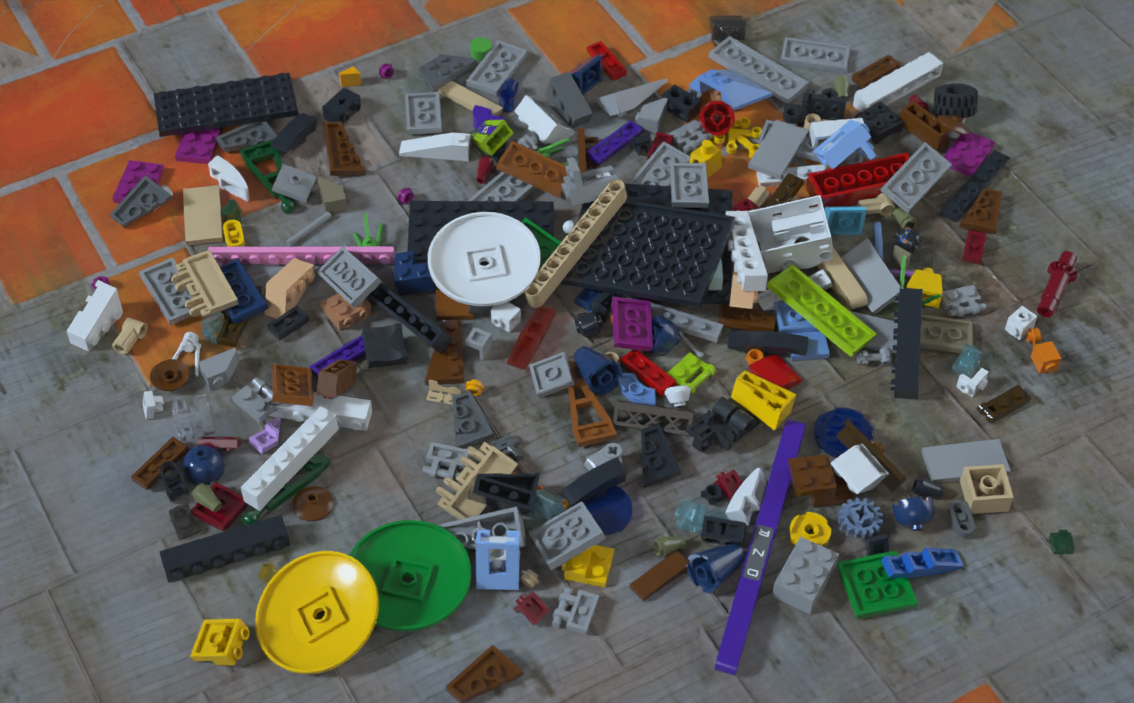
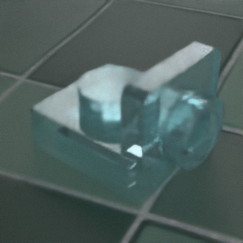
M223 313L212 314L200 322L202 336L213 344L217 343L216 333L221 331L225 322Z
M965 344L960 356L952 366V371L960 375L964 374L970 378L980 362L982 352L975 347Z

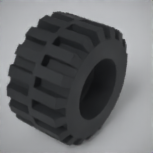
M959 83L941 85L934 90L933 111L938 116L947 115L953 117L955 114L962 119L971 117L977 112L978 90L972 86Z

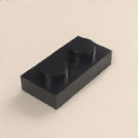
M295 306L268 324L267 329L280 341L307 323L309 316L298 306Z

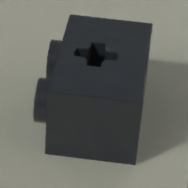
M343 87L322 106L324 120L328 122H341L342 125L348 122L361 109L360 95Z

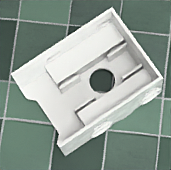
M820 195L748 211L756 240L761 246L760 252L767 274L785 270L792 264L798 269L811 268L834 257L832 238ZM818 204V206L809 208V206ZM782 212L780 215L773 216V214ZM799 238L809 239V241L795 243Z

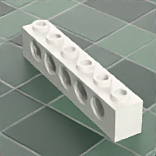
M726 211L725 215L735 216L736 221L728 239V250L731 251L734 271L738 273V284H741L743 291H766L768 275L748 211Z

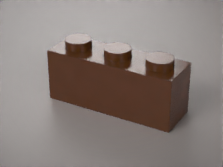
M912 101L901 109L900 118L904 121L903 127L921 141L926 142L936 151L949 143L951 130L942 125L938 118Z
M338 359L320 370L318 373L317 395H323L325 399H335L356 384L357 362Z

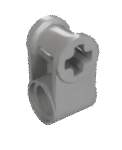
M616 443L607 444L604 448L589 456L584 466L590 471L616 457L622 464V448Z

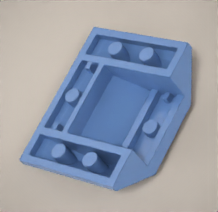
M708 70L706 73L700 74L689 84L690 88L699 93L712 88L722 93V101L731 106L733 111L772 96V92L731 70Z

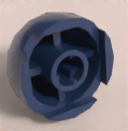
M662 316L652 319L653 348L647 352L659 355L666 354L675 345H678L680 335L676 325L670 319Z
M209 445L195 446L184 457V473L192 484L199 485L204 483L205 485H210V482L215 479L218 481L224 473L225 465L223 458L214 447Z
M927 496V500H922L921 497H912L898 501V506L895 503L892 504L895 520L901 526L911 528V531L923 530V526L930 523L934 515L932 497Z

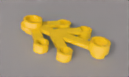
M743 117L740 121L735 120L732 127H741L743 129H733L732 127L727 132L729 134L726 147L727 153H736V139L749 150V157L752 159L760 145L752 144L744 136L760 138L762 129L760 127H753L752 130H744L749 128L750 119ZM715 135L714 142L716 144H723L725 142V135Z

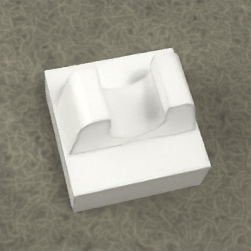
M152 391L144 392L142 405L146 419H154L155 413L163 411V397L153 396Z

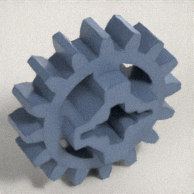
M856 497L855 502L848 499L847 504H842L838 513V523L841 524V530H847V536L852 533L854 534V539L861 536L865 540L866 535L873 537L874 533H879L883 523V513H879L880 507H873V501L867 503V498L860 501Z

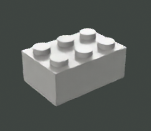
M800 536L774 583L772 597L811 614L836 568L839 554Z

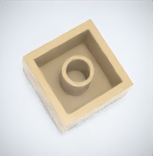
M1004 464L964 467L960 484L965 502L969 505L971 514L1009 511L1014 497Z

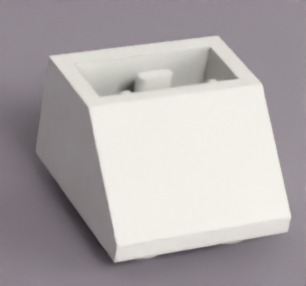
M863 443L854 445L830 463L834 467L835 473L847 482L848 488L856 494L874 489L889 474Z

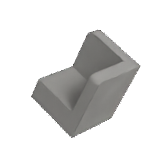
M474 327L465 340L466 346L479 350L480 360L484 361L492 348L491 333Z

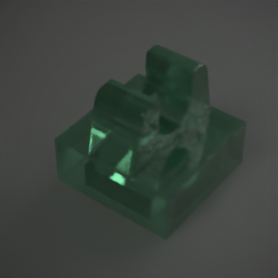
M235 199L228 200L227 205L220 209V215H225V222L237 220L242 223V209Z
M1068 529L1058 530L1057 533H1050L1049 541L1053 555L1074 554L1075 547L1071 532H1068Z

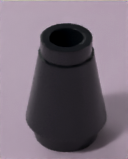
M923 477L921 479L916 478L912 487V494H916L917 497L927 498L928 496L941 499L944 493V487Z

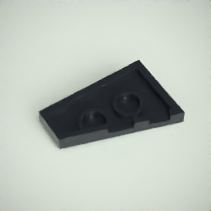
M660 424L642 430L643 488L681 475L680 468Z

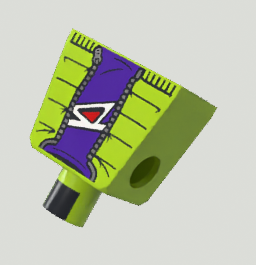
M487 120L478 129L474 130L471 138L481 151L492 156L509 139L513 131L505 120Z

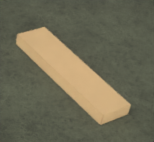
M453 81L438 89L439 94L472 111L474 106L478 105L491 109L492 115L499 116L503 112V107Z

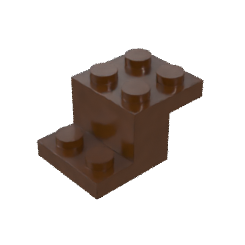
M828 454L788 458L787 464L795 495H810L813 508L847 504L848 499L854 501L852 491L848 488L847 482L835 473L834 467H831Z

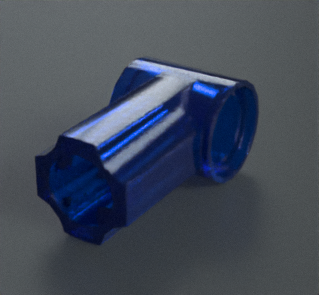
M509 78L507 81H504L503 88L499 92V106L503 107L504 112H510L514 109V101L519 88V83L515 79Z

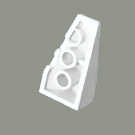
M447 133L405 140L401 142L399 156L469 161L472 145L471 136L473 134Z

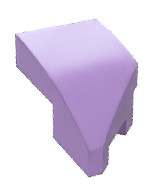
M277 417L266 423L263 431L249 438V443L261 454L278 444L281 418Z

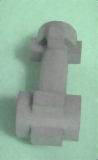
M885 347L880 349L877 354H868L866 351L858 352L857 363L868 365L869 361H881L882 366H890L894 361V357L892 356L891 349Z

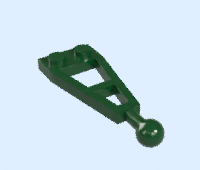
M273 140L239 150L240 156L250 172L274 199L280 198L282 202L281 210L285 214L293 213L295 210L294 202L288 200L287 196L272 191L273 185L270 182L276 181L282 167L279 151L271 147ZM275 158L278 171L263 175L254 165Z
M316 452L302 467L309 471L307 475L292 486L286 483L280 489L283 492L269 501L260 511L255 509L253 512L245 513L242 518L243 524L248 525L258 522L259 516L265 510L273 511L309 485L331 465V459Z

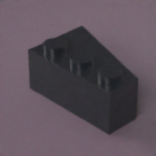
M541 472L533 474H477L472 479L467 499L502 510L517 507L522 516H526L532 510Z

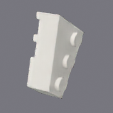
M99 280L95 284L97 289L92 297L88 295L85 300L88 303L83 312L79 311L67 329L70 343L88 352L93 346L97 345L100 338L110 330L111 326L123 314L117 288Z

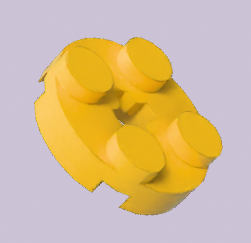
M806 512V515H797L790 524V542L796 545L801 536L825 547L830 540L831 527L827 524L828 521L820 514ZM813 529L814 534H808L806 531Z

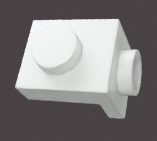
M981 368L972 379L961 374L956 387L963 393L973 397L979 390H983L986 387L988 371Z

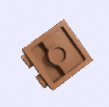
M339 293L320 302L321 309L340 331L372 315L371 304L366 298L355 309Z

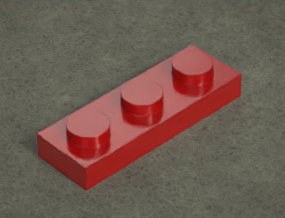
M602 41L587 46V52L591 57L599 54L603 56L602 70L612 81L627 76V70Z
M631 350L621 358V364L631 372L636 373V376L655 389L661 396L665 394L667 388L676 386L675 379L638 350Z

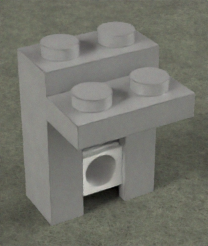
M574 157L567 159L568 165L565 166L567 176L563 177L564 183L561 185L566 200H570L571 205L575 206L595 201L596 197L602 193L611 181L617 180L618 177L616 174L614 175L612 165L580 173V169Z

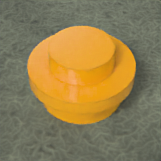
M475 379L465 384L466 391L470 390L474 396H480L485 388L479 380Z

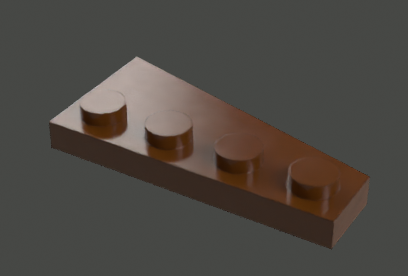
M323 122L330 176H365L366 170L364 166L362 167L361 160L356 155L353 144H350L349 137L342 123Z
M461 319L442 320L440 329L453 341L442 355L435 350L433 351L425 385H429V380L437 381L438 385L464 383Z

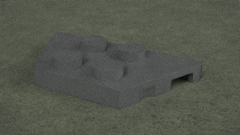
M441 54L418 68L425 84L430 86V91L434 92L476 66L477 62L475 58Z

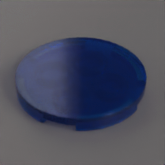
M838 407L818 417L814 427V438L821 450L832 457L838 458L849 450L836 437L845 427L844 422L847 419L871 443L874 437L873 426L863 417L862 413L854 409Z
M618 486L608 488L607 494L583 503L605 536L622 532L631 521L633 510L631 499Z

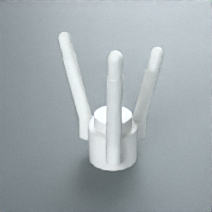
M187 332L172 359L176 360L183 350L186 352L195 350V377H198L200 348L202 345L198 343L199 336L197 334Z

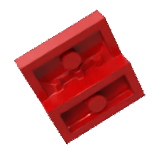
M779 355L765 357L749 365L748 370L752 374L786 390L802 382L798 374Z

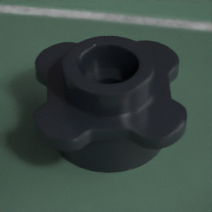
M711 484L701 491V497L705 498L709 505L714 506L717 504V501L725 498V493L721 491L718 485Z

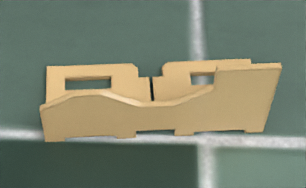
M429 380V392L426 400L434 402L444 401L445 404L452 405V402H449V400L452 401L451 394H461V390L456 387H442L438 385L437 381Z

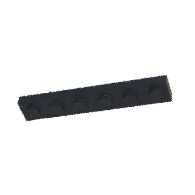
M994 150L944 206L940 215L957 222L979 197L983 189L987 188L1009 163L1010 157Z

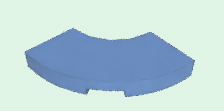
M623 373L622 378L619 376L617 380L619 382L618 387L627 399L635 403L656 405L655 389L642 385L637 379L636 373Z

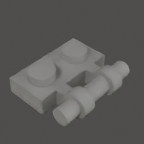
M696 119L669 133L674 135L673 143L678 148L683 147L685 153L696 150L698 146L702 145L704 140L714 138V135L706 134V131Z
M974 285L942 291L941 303L945 310H949V317L956 316L959 318L963 317L964 314H978L980 311L986 310L985 303L979 304L981 297Z
M256 377L252 380L255 388L251 389L249 386H245L233 395L232 399L235 404L260 423L274 412L272 404L282 405L283 403L272 402V389L268 387V383ZM262 393L267 395L265 399L260 396Z
M431 442L426 456V463H431L432 465L431 467L423 466L422 473L429 474L430 477L434 478L439 476L456 480L460 475L456 470H463L466 467L459 459L462 456L469 458L470 454L467 452V449ZM439 466L449 467V470L439 469Z
M565 588L564 593L560 595L558 600V609H555L553 613L552 625L560 627L561 622L567 621L566 629L587 635L599 602V595L579 590L577 596H573V590ZM569 605L573 606L571 612L566 611Z

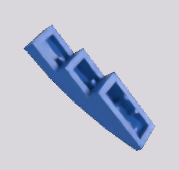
M925 548L922 552H905L902 556H885L881 560L889 578L935 575L959 570L964 567L956 549Z

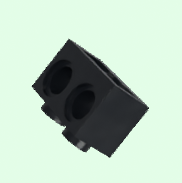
M675 84L661 95V99H668L667 111L686 123L700 113L701 100Z
M704 515L701 531L702 541L720 545L737 544L743 548L747 530L746 523Z

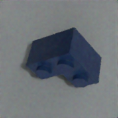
M413 251L395 253L394 284L399 296L436 291V284L430 275L428 263L418 264Z

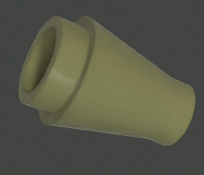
M838 76L833 82L834 88L838 92V97H845L848 100L850 80L846 76Z
M902 208L895 209L893 215L900 229L903 230L908 226L914 230L917 225L915 217L906 213Z
M201 483L193 490L192 496L194 501L207 507L214 513L222 507V503L209 485Z
M659 536L653 541L655 554L662 557L686 546L683 536Z

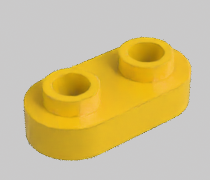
M237 220L226 221L223 224V231L227 247H244L245 241L241 223Z

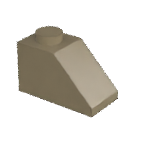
M322 177L317 178L325 212L328 211L330 214L347 211V203L350 202L348 193H344L343 187Z

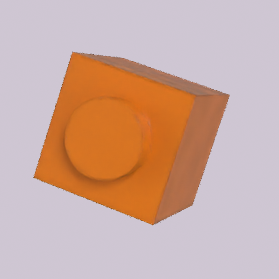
M1052 341L1035 344L1030 356L1039 374L1057 371L1062 359Z

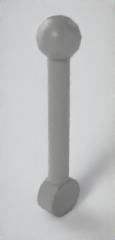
M678 331L680 339H682L697 354V358L703 359L704 354L702 352H699L684 337L682 331Z

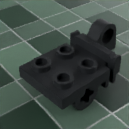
M830 88L824 89L821 94H815V90L809 93V89H807L806 93H803L802 105L784 103L782 118L789 124L798 123V126H804L806 116L809 114H816L823 120H843L847 98L838 97V92Z
M721 397L715 403L712 411L708 410L706 414L704 413L702 418L690 426L686 432L694 438L692 446L700 452H704L712 440L729 451L733 442L735 443L759 425L760 419L732 398L726 399Z

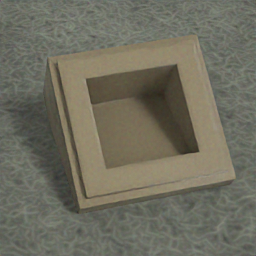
M895 245L892 254L893 262L898 270H901L903 255H906L907 268L911 253Z

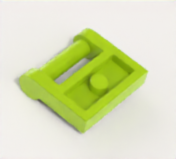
M689 352L667 374L676 380V386L688 385L691 388L690 396H692L698 386L709 376H713L716 373V368L712 364H706ZM700 370L702 371L694 381L687 384Z

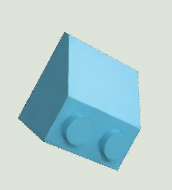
M825 207L824 211L831 235H862L866 207Z

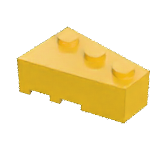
M744 370L736 378L731 398L775 431L790 415L797 394Z

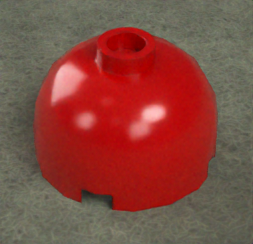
M714 100L702 107L699 121L707 133L720 136L726 134L734 125L735 114L727 103Z

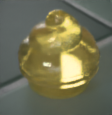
M263 563L258 579L262 580V583L268 584L278 572L277 568L272 563Z

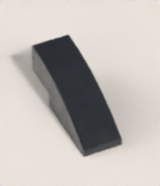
M302 112L281 130L272 142L271 147L287 153L305 143L306 136L316 130L317 118Z
M616 457L580 476L564 488L562 494L571 507L580 502L585 503L607 494L608 488L625 482L627 471Z

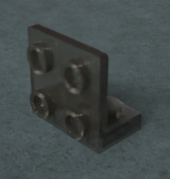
M742 16L709 17L712 40H725L729 36L735 40H745L746 20H742Z

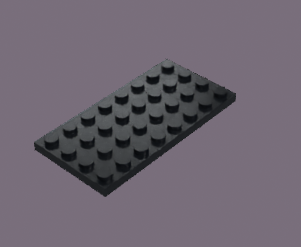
M290 73L265 75L252 79L246 78L238 81H228L219 84L212 83L206 86H194L186 89L179 88L173 91L154 93L160 137L299 115Z
M410 201L407 252H414L418 264L428 263V252L431 242L446 224L458 217L471 213H500L510 216L519 222H522L526 217L554 237V201Z

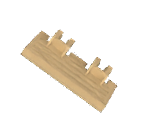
M210 250L185 258L182 263L175 265L178 273L174 274L171 280L176 284L175 288L179 292L189 291L192 298L185 301V306L190 309L189 314L192 317L202 315L205 318L238 305L237 297Z
M486 442L479 449L486 455L473 447L467 449V452L480 462L478 465L466 456H462L459 459L466 466L456 478L462 486L449 477H445L443 480L449 488L456 492L455 495H452L442 487L436 489V492L442 496L437 505L458 520L481 515L487 507L485 504L467 499L472 479L477 474H512L518 463Z

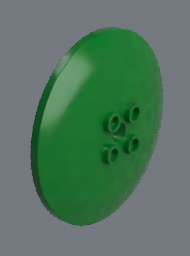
M402 520L382 525L366 534L349 554V556L359 561L367 569L376 584L379 609L375 625L384 629L417 631L432 627L447 619L459 608L470 587L471 564L464 546L449 531L433 523L419 520ZM406 577L414 579L411 583L403 582V579Z

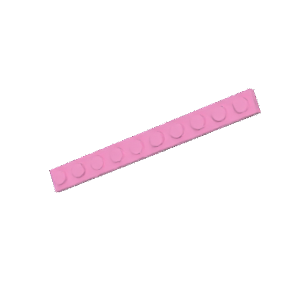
M394 246L344 247L365 265L395 263ZM209 247L208 250L211 251L218 265L227 264L235 259H239L242 265L288 264L293 258L310 264H325L342 247Z

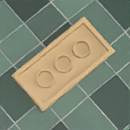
M219 185L183 189L186 246L223 242Z

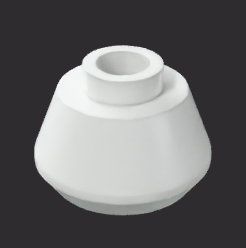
M688 385L670 387L665 390V395L670 403H674V407L686 405L685 401H688L690 398L691 388Z

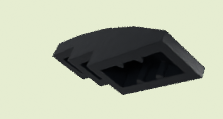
M730 331L727 348L745 353L752 349H758L763 353V356H765L766 352L784 357L787 352L806 356L808 337L773 331Z

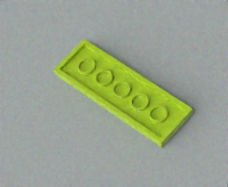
M793 264L767 284V287L850 357L873 341L877 335Z

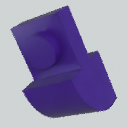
M475 105L473 108L474 129H478L487 120H505L503 117L492 115L489 108Z

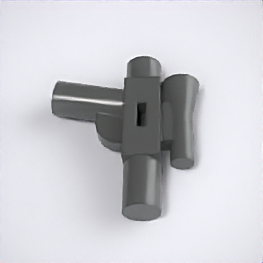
M508 433L502 438L491 442V446H494L506 456L512 455L517 461L523 458V455L515 448V446L520 445L518 437L512 439Z

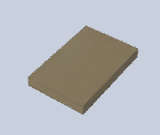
M922 314L920 348L972 355L974 351L972 321Z

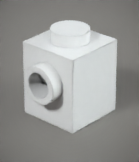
M509 302L494 305L491 309V322L496 327H500L510 333L521 322V309Z
M1021 306L1008 317L1005 330L1021 340L1030 327L1034 328L1037 315Z

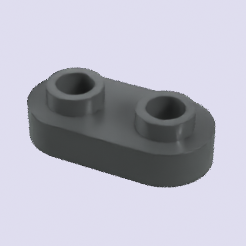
M953 500L949 504L948 515L954 533L961 538H969L975 530V522L969 505L963 500Z

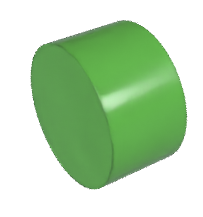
M484 37L473 39L470 43L471 57L475 58L476 61H482L492 48L491 41Z

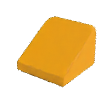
M354 66L339 73L341 87L361 85L360 73Z

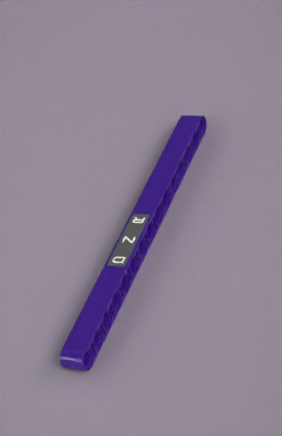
M786 419L714 668L716 671L736 676L791 481L787 464L788 458L798 457L806 423Z

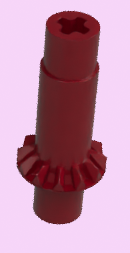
M1064 251L1061 253L1058 261L1049 264L1047 272L1050 274V278L1037 308L1039 315L1046 318L1052 317L1067 284L1075 282L1077 271L1074 266L1077 256L1074 253Z

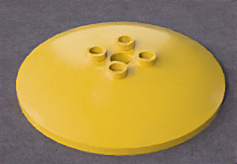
M318 551L292 560L272 577L259 599L255 617V628L261 648L279 667L298 674H318L344 664L363 647L373 631L379 609L376 584L371 574L359 561L344 553ZM320 611H325L324 617L316 620V615Z

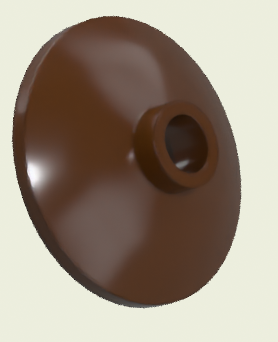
M955 114L953 117L947 115L938 116V121L948 129L965 136L969 134V130L962 123L963 119Z
M169 359L162 361L152 369L150 373L151 383L161 391L177 390L183 387L189 380V368L179 360Z
M311 486L304 488L293 499V511L296 516L305 521L321 520L332 511L333 497L328 490L322 487Z

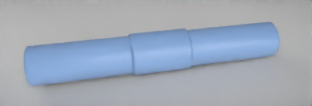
M880 222L874 223L875 249L883 259L882 227Z

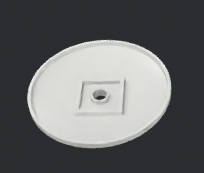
M477 212L452 220L436 234L428 252V267L436 286L453 300L472 306H494L515 299L530 287L539 271L540 249L532 232L518 220L500 213ZM483 261L489 262L487 266L480 265Z

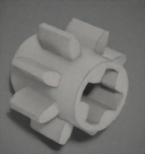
M526 134L517 141L518 144L533 151L538 149L536 144L539 141L534 135L529 137Z

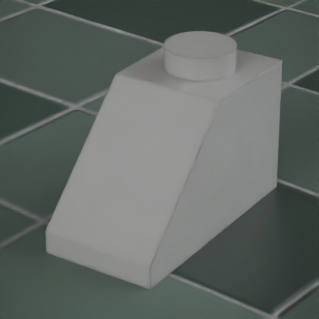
M667 98L642 106L641 111L637 112L635 121L638 122V125L644 131L651 133L659 131L667 112Z
M233 348L199 362L201 374L210 390L221 387L229 382L239 363L237 351Z

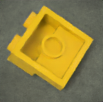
M594 545L583 551L580 555L569 559L562 564L561 570L565 571L564 579L605 588L615 549Z
M204 619L190 657L193 661H213L216 666L235 665L237 659L242 657L241 647L243 641L249 638L248 627L241 619Z

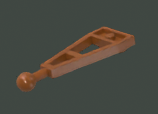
M568 360L575 383L574 386L568 387L572 429L578 448L616 439L617 434L610 417L592 391L589 390L584 379L577 378V364L572 360ZM580 388L586 398L575 400L574 389ZM592 406L602 420L578 426L577 409Z

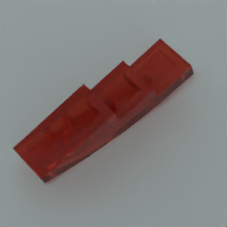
M543 305L536 308L533 316L529 318L524 331L521 330L508 358L507 365L522 370L526 369L556 315L555 309Z

